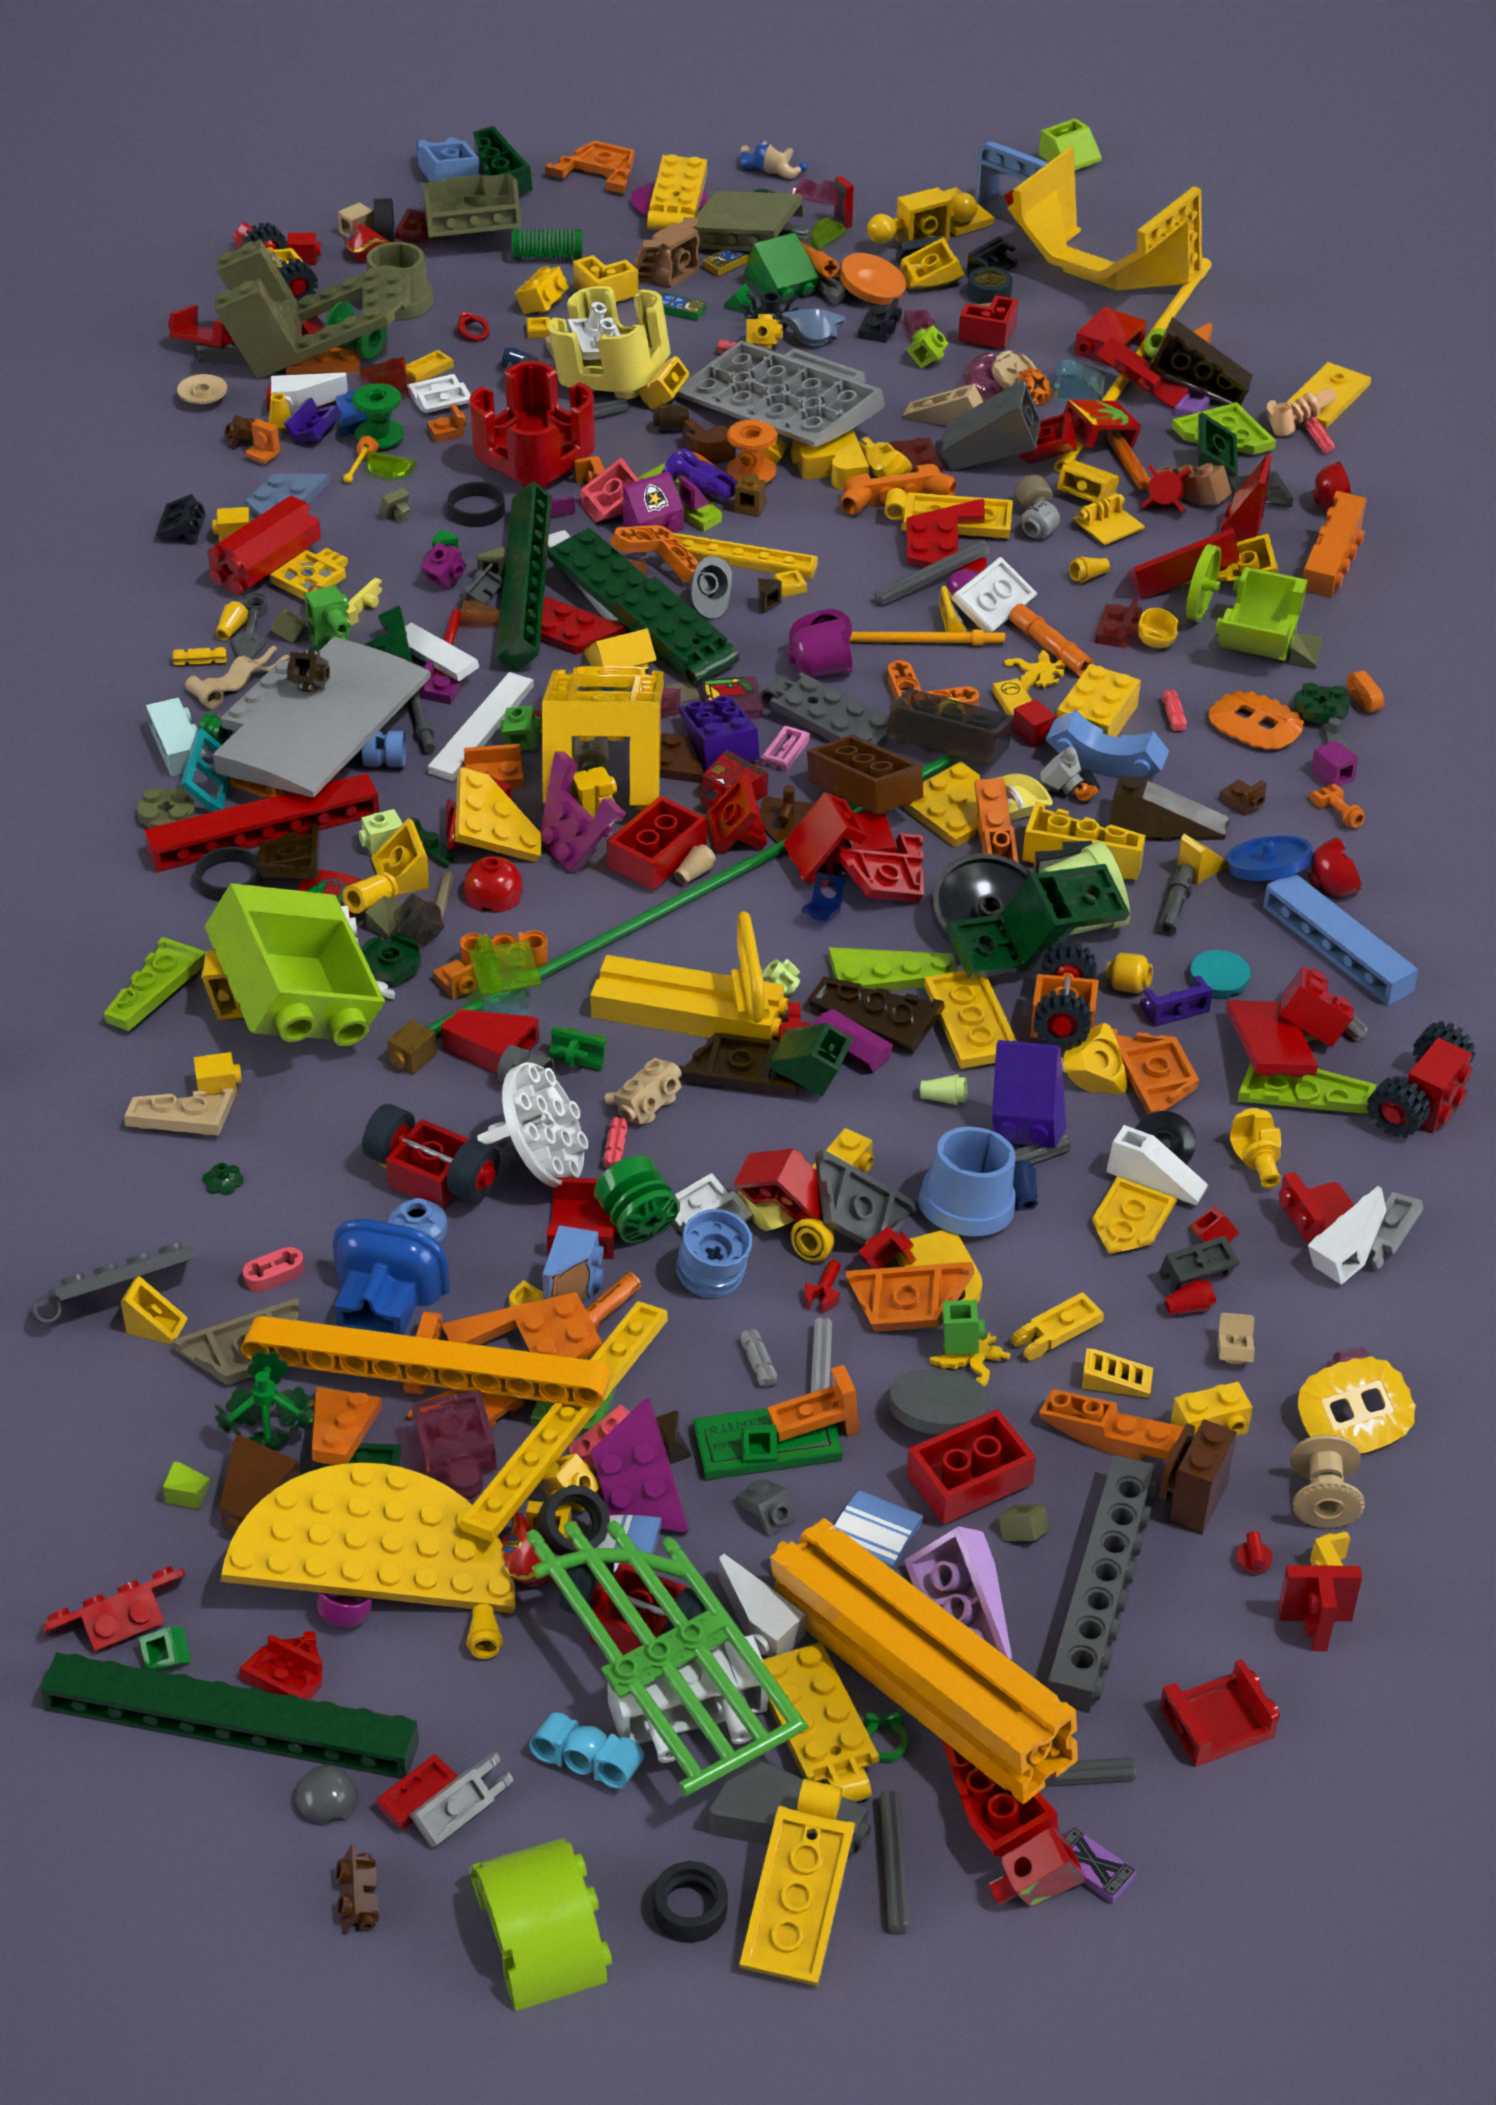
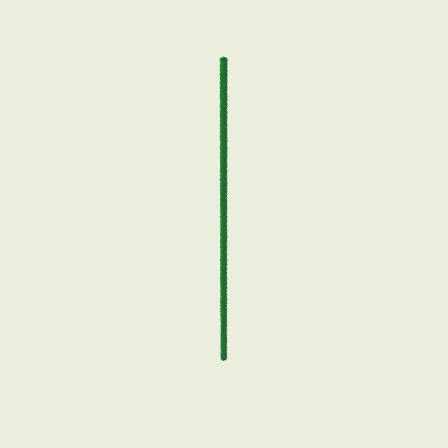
M949 753L922 767L923 779L954 764V756ZM855 803L849 805L853 813H860L866 810V808L857 806ZM786 839L460 1009L483 1011L786 852L787 849L783 844ZM458 1010L425 1027L434 1031L436 1035L441 1033V1027L445 1020L451 1018Z

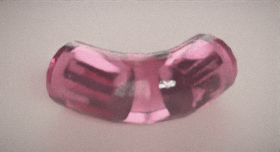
M985 352L969 362L963 374L965 386L975 384L983 402L998 394L1000 389L998 382L990 378L993 376L992 365L996 359L990 352Z

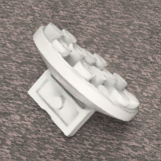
M529 1062L513 1067L506 1074L502 1089L503 1111L506 1122L490 1125L488 1127L489 1131L477 1135L478 1141L500 1151L518 1152L530 1171L540 1181L550 1187L555 1188L562 1185V1180L555 1177L579 1178L584 1164V1150L588 1148V1140L581 1131L578 1121L580 1118L578 1105L574 1101L569 1100L550 1068L544 1069L537 1064Z

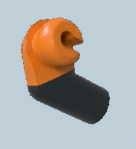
M1085 769L1079 774L1084 779L1080 783L1082 787L1078 788L1076 786L1074 789L1076 798L1081 802H1089L1100 791V785L1093 772Z

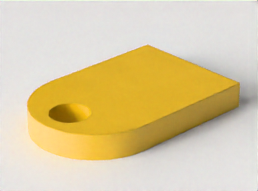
M940 1230L910 1238L914 1245L911 1252L915 1256L916 1261L911 1264L901 1253L895 1257L900 1267L972 1262L974 1275L960 1296L963 1298L962 1300H977L978 1304L982 1293V1278L958 1234Z

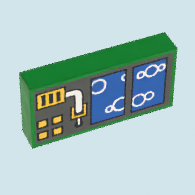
M665 292L661 294L664 314L698 321L707 309V302Z

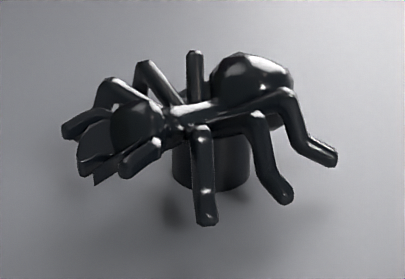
M749 291L746 292V296L751 301L752 310L756 314H752L748 305L741 303V307L747 312L744 314L745 318L756 319L758 314H773L772 319L779 320L783 330L787 329L788 325L781 321L782 314L789 312L791 304L797 300L796 295L788 300L784 310H780L781 296L773 291L763 293L761 308H757L753 295ZM797 307V308L792 309L791 311H797V310H800V308Z

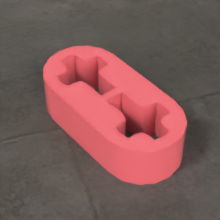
M285 1247L249 1261L242 1271L245 1287L252 1292H263L300 1277L305 1269L303 1254L297 1248Z

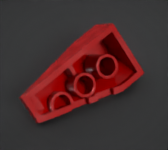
M940 1738L970 1828L992 1855L1003 1857L1052 1826L1059 1832L1057 1812L1040 1792L1025 1804L1020 1803L1012 1796L1010 1790H1004Z

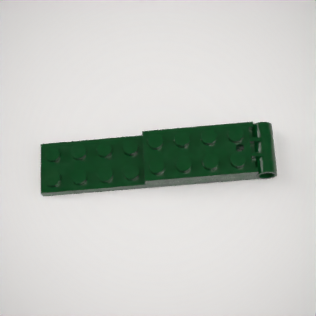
M588 527L547 549V557L632 632L648 628L654 651L685 677L692 686L699 685L704 680L739 662L738 651L731 643H727V637L656 576L652 579L647 578L591 528Z

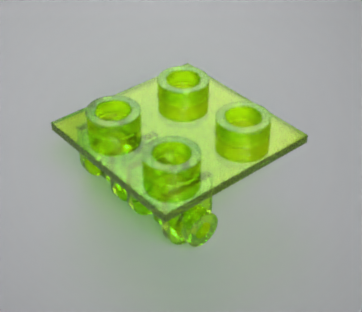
M481 935L477 939L476 949L469 950L481 996L542 986L528 940L494 946L493 939L487 935Z

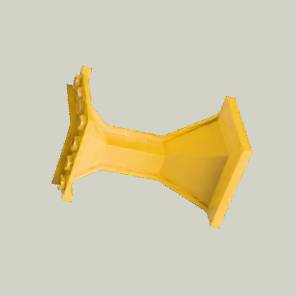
M1073 147L1067 148L1013 189L1014 203L1007 207V209L1048 263L1062 267L1064 273L1114 290L1187 284L1202 273L1201 188L1193 186L1138 229L1137 250L1117 262H1112L1067 246V242L1081 232V227L1077 226Z

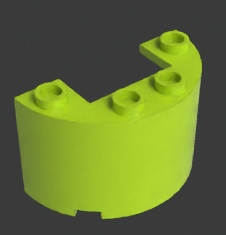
M1244 567L1241 577L1236 576L1233 592H1237L1233 610L1227 608L1224 617H1219L1217 620L1215 634H1219L1218 642L1220 647L1286 661L1297 631V623L1302 611L1308 580Z
M563 1837L470 1866V1878L481 1910H487L502 1955L504 1979L515 2012L608 1982L606 1966L612 1965V1957L607 1942H601L594 1911L599 1910L597 1895L593 1886L586 1888L583 1877L587 1876V1871L581 1853L574 1854L571 1843L567 1842Z

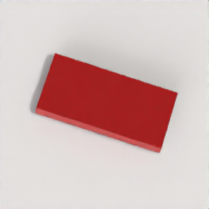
M1227 1000L1226 1011L1255 1073L1266 1077L1273 1076L1274 1074H1289L1297 1078L1317 1074L1318 1063L1300 1027L1280 1015L1281 1002Z

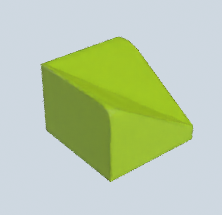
M174 1461L163 1485L165 1503L200 1509L211 1483L210 1478L182 1463Z

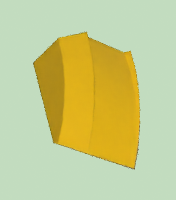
M944 237L906 256L900 263V272L903 274L906 287L909 290L942 287L965 278L958 258L954 256Z

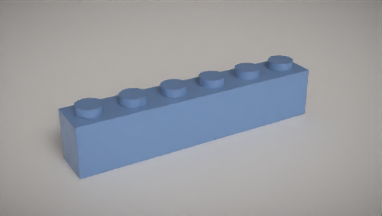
M1294 874L1267 884L1263 907L1384 1004L1389 1006L1414 992L1419 969L1317 891L1307 881Z

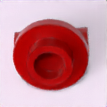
M1248 1532L1246 1534L1247 1542L1241 1544L1237 1549V1563L1247 1572L1262 1573L1268 1570L1272 1564V1552L1269 1547L1261 1542L1259 1532Z

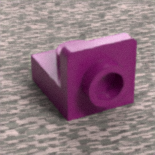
M427 662L424 669L430 671L431 678L419 689L420 699L451 705L461 689L460 681L446 676L434 675L433 662Z

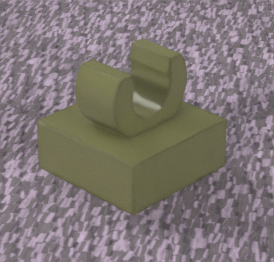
M404 487L382 496L379 513L384 520L390 517H394L398 523L408 520L405 513L410 511L407 505L409 493Z

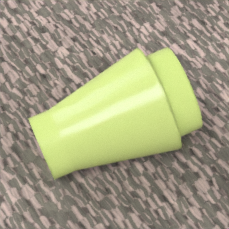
M956 1074L933 1080H922L920 1084L921 1099H929L956 1106L959 1103H966V1077H959Z

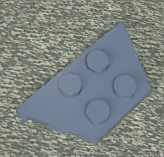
M272 474L245 500L246 507H249V512L258 517L290 495L309 504L329 484V475Z

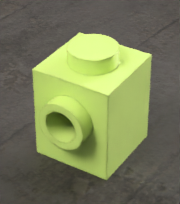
M395 809L361 817L362 830H359L358 834L362 847H367L373 856L402 825Z

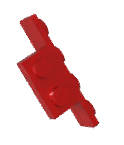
M1109 337L1097 352V357L1117 370L1121 376L1130 379L1140 389L1149 392L1172 409H1175L1180 400L1188 394V388L1152 372L1149 369L1151 364L1149 361L1113 337Z
M169 1566L151 1574L153 1580L139 1585L138 1580H134L118 1587L117 1591L119 1594L105 1599L103 1594L91 1597L82 1602L84 1608L70 1613L68 1608L56 1611L47 1616L49 1622L43 1624L42 1631L46 1635L82 1621L92 1650L95 1653L154 1629L165 1622L153 1591L182 1580L185 1577V1572L183 1568L174 1571L173 1567Z

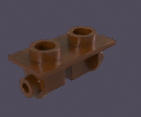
M352 1844L344 1858L338 1860L335 1869V1881L340 1883V1896L337 1901L336 1913L337 1917L342 1920V1935H346L353 1924L360 1925L362 1930H372L376 1926L375 1923L379 1920L378 1894L363 1892V1890L375 1891L377 1888L376 1861L372 1859V1855L369 1853H360L356 1856V1845Z

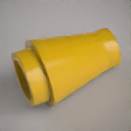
M274 393L270 396L271 404L268 423L278 426V432H286L287 429L284 426V422L291 413L285 395L283 393Z
M1078 556L1069 565L1071 578L1080 583L1099 575L1107 574L1110 570V563L1107 558Z
M232 601L223 607L218 626L215 630L217 638L222 641H228L247 622L248 610L243 604Z
M479 1604L473 1608L472 1620L466 1645L472 1655L479 1659H490L496 1656L503 1645V1637L494 1616V1609L489 1604Z

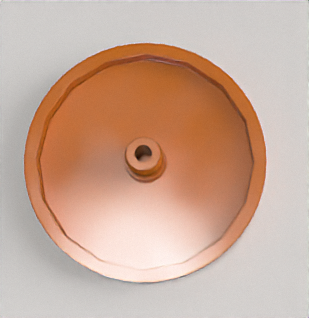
M854 253L844 258L839 269V279L844 287L856 297L869 303L890 305L894 298L899 300L902 298L906 288L905 278L899 269L887 260L872 254Z

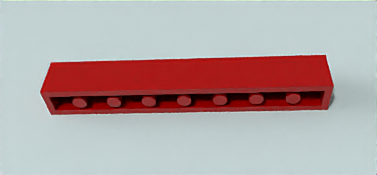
M368 773L329 782L314 798L289 792L144 829L147 852L158 873L197 863L203 855L217 848L240 847L248 850L259 847L260 843L279 838L290 832H295L296 837L310 833L309 825L318 823L319 830L321 831L360 821L361 817L380 813L378 792Z

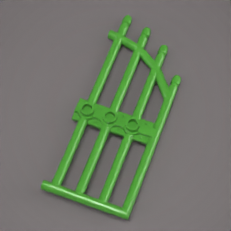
M613 1520L607 1524V1529L612 1539L616 1540L615 1543L619 1548H593L585 1535L582 1534L579 1526L573 1521H569L564 1525V1530L577 1551L556 1557L536 1530H530L526 1534L529 1545L532 1549H535L534 1552L541 1561L532 1566L537 1579L548 1575L552 1577L610 1662L601 1667L607 1683L620 1699L631 1693L688 1777L678 1783L685 1797L809 1728L673 1538L667 1537L662 1541L663 1548L671 1559L638 1550L628 1534H625L623 1527ZM604 1563H630L675 1628L656 1638ZM587 1564L642 1646L623 1655L565 1569ZM653 1570L685 1579L707 1611L688 1621ZM729 1641L787 1723L767 1733L710 1650ZM697 1658L754 1741L734 1751L677 1668ZM664 1676L721 1759L701 1770L644 1687L645 1685Z

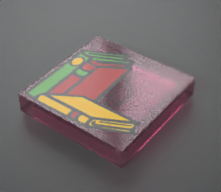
M756 676L702 680L704 702L714 700L717 696H731L749 719L763 718V706Z

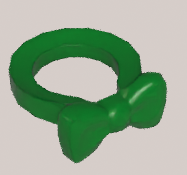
M901 1711L892 1712L889 1715H877L875 1713H866L864 1726L870 1738H872L879 1726H890L901 1741L899 1747L893 1752L885 1753L877 1750L879 1763L888 1764L896 1762L907 1751L908 1736L902 1726L904 1718Z

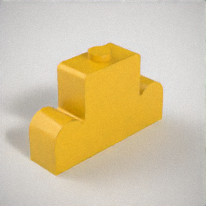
M853 429L816 447L793 439L791 460L793 464L796 463L804 480L832 477V486L843 490V484L849 477L869 473L868 463Z

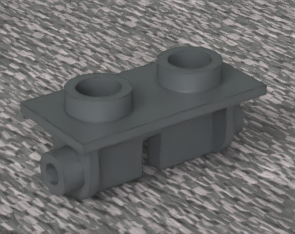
M492 563L484 571L478 570L472 579V585L467 583L459 594L462 600L457 609L460 610L466 605L472 612L481 611L490 598L502 587L501 576L490 572L493 566Z

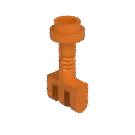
M1331 784L1328 788L1323 787L1318 791L1315 790L1309 793L1310 801L1320 809L1331 806L1343 815L1342 822L1347 827L1358 828L1364 823V810L1358 805L1349 806L1343 802L1344 790L1338 785Z

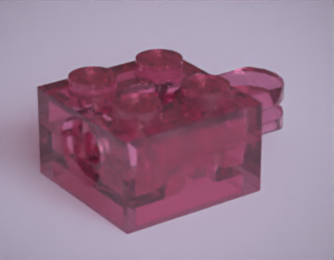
M477 1390L411 1404L414 1432L425 1475L439 1482L447 1480L449 1487L466 1500L478 1496L483 1487L482 1473L497 1470L495 1441L481 1391Z

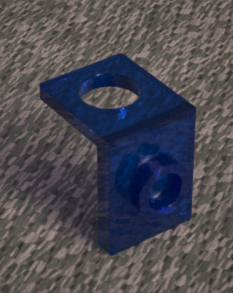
M818 872L816 874L812 901L802 907L801 913L811 915V918L820 921H827L840 913L846 879ZM826 881L834 883L837 888V893L833 898H827L821 892V886Z

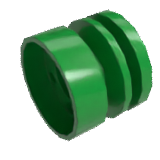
M644 1155L631 1156L618 1161L599 1177L594 1187L595 1198L607 1216L610 1217L611 1223L625 1242H644L657 1236L675 1221L680 1212L679 1200L667 1182H664L662 1174L652 1159Z

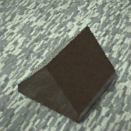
M758 578L759 613L763 614L781 604L782 581Z

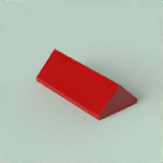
M1233 528L1133 567L1127 575L1141 600L1191 581L1198 560L1208 544L1221 548L1219 569L1240 561Z

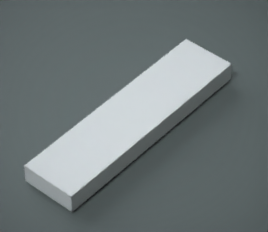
M412 622L405 626L411 654L426 663L433 662L436 669L457 681L462 680L479 668L476 658Z

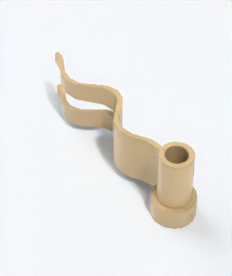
M276 646L269 648L264 656L256 660L246 656H239L234 660L228 673L223 677L207 678L202 681L197 676H191L187 679L185 688L197 696L204 706L209 709H215L223 701V692L240 690L245 686L253 671L262 669L269 672L280 660H289L290 656L287 654L282 656L275 664L269 667L261 665L269 661L273 653L278 649Z

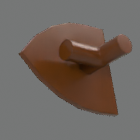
M792 785L784 786L783 799L765 796L762 803L760 815L763 826L768 836L776 843L788 838L814 805L812 803L794 801L795 788Z

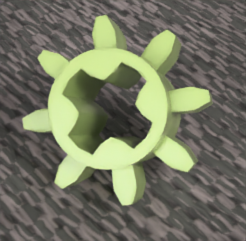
M778 959L772 961L763 972V977L766 979L765 982L784 985V996L794 992L800 983V979L796 976L800 971L788 959H785L783 963Z

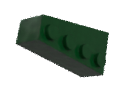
M494 126L473 132L475 152L479 158V167L482 174L487 176L511 174L517 179L519 196L533 191L530 166Z

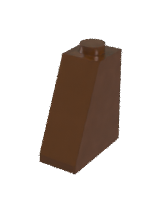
M238 1434L234 1439L220 1503L223 1529L234 1537L245 1517L264 1497L289 1480L300 1476L298 1461Z

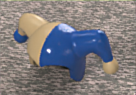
M763 139L756 146L753 154L748 155L750 148L747 145L741 147L740 167L744 170L760 169L764 173L777 174L787 180H792L800 172L807 170V164L801 162L798 167L793 168L789 166L788 163L794 151L792 148H787L784 153H781Z

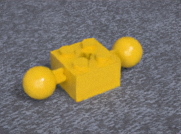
M939 187L897 198V218L892 219L886 214L873 216L867 224V234L870 240L876 244L890 242L895 234L899 242L944 235L948 242L950 240V219L952 218L959 223L969 222L975 217L978 205L975 198L968 193H958L950 199Z

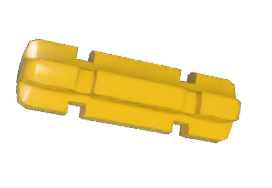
M215 647L214 650H211V648L188 649V652H185L184 649H176L172 655L175 666H183L188 662L189 665L211 664V661H215V664L227 662V651L224 647Z

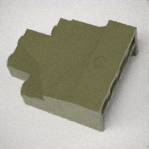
M482 174L443 178L440 181L419 183L421 206L426 217L427 234L429 237L522 228L517 179L511 174L492 176Z

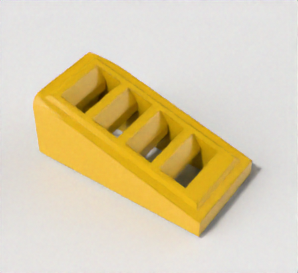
M1087 1348L1081 1389L1150 1398L1153 1368L1100 1350ZM1121 1375H1128V1380L1122 1379ZM1135 1376L1142 1377L1141 1384L1135 1383Z

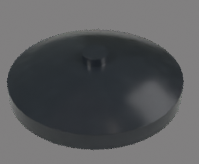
M972 854L955 860L939 875L931 895V914L939 933L953 947L945 929L949 922L1000 915L1032 873L1018 862L996 854ZM979 942V945L984 950L990 951L988 946H985L981 942Z

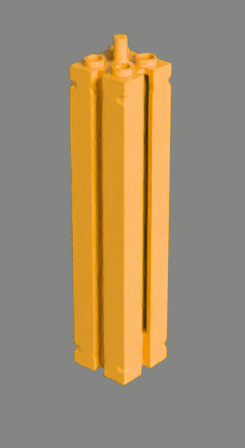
M826 1518L804 1530L799 1539L800 1544L797 1545L793 1541L790 1543L781 1541L777 1545L776 1552L770 1556L772 1577L776 1579L774 1591L806 1613V1631L1004 1790H1010L1012 1796L1020 1803L1025 1804L1045 1788V1779L1050 1775L1057 1778L1078 1761L1077 1740L1071 1736L1077 1731L1076 1710L1066 1702L1059 1701L1058 1696L843 1531H837L834 1525Z

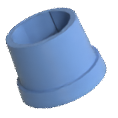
M959 1127L942 1135L937 1144L931 1169L925 1175L918 1195L919 1207L926 1218L948 1232L964 1236L990 1235L1007 1227L1014 1217L1016 1197L1013 1187L1016 1155L1010 1142L1000 1134L980 1127Z

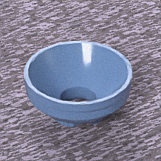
M415 1198L403 1202L391 1212L388 1223L408 1226L423 1231L438 1243L447 1234L448 1223L445 1212L436 1203L425 1199ZM413 1209H422L426 1212L418 1218L410 1217L407 1214Z

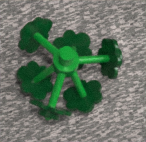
M258 1351L253 1354L252 1363L249 1364L247 1369L248 1373L254 1376L253 1380L255 1383L252 1385V1392L247 1394L243 1389H236L231 1394V1399L225 1405L226 1409L231 1413L227 1415L220 1405L217 1404L214 1407L219 1414L214 1418L218 1422L217 1427L219 1429H223L226 1433L233 1430L236 1435H242L235 1425L245 1423L247 1426H254L257 1419L262 1417L263 1431L254 1433L248 1439L276 1450L280 1443L287 1442L289 1439L288 1435L281 1434V1431L271 1432L269 1407L275 1403L278 1404L275 1411L280 1415L281 1422L285 1425L293 1424L290 1431L296 1432L299 1426L305 1429L308 1424L313 1423V1417L316 1412L311 1408L315 1402L308 1394H305L304 1389L301 1387H296L293 1391L286 1389L282 1393L278 1392L276 1384H279L281 1376L287 1373L288 1365L285 1361L279 1360V1355L276 1352H270L267 1355L265 1352Z

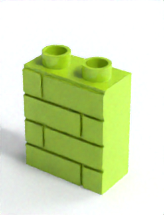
M230 883L204 926L214 950H217L216 955L225 976L229 977L228 983L237 1003L241 1005L240 1010L249 1031L254 1034L279 1035L287 1042H297L305 1038L334 1040L337 1045L350 1046L366 1037L370 1024L386 1002L336 895Z

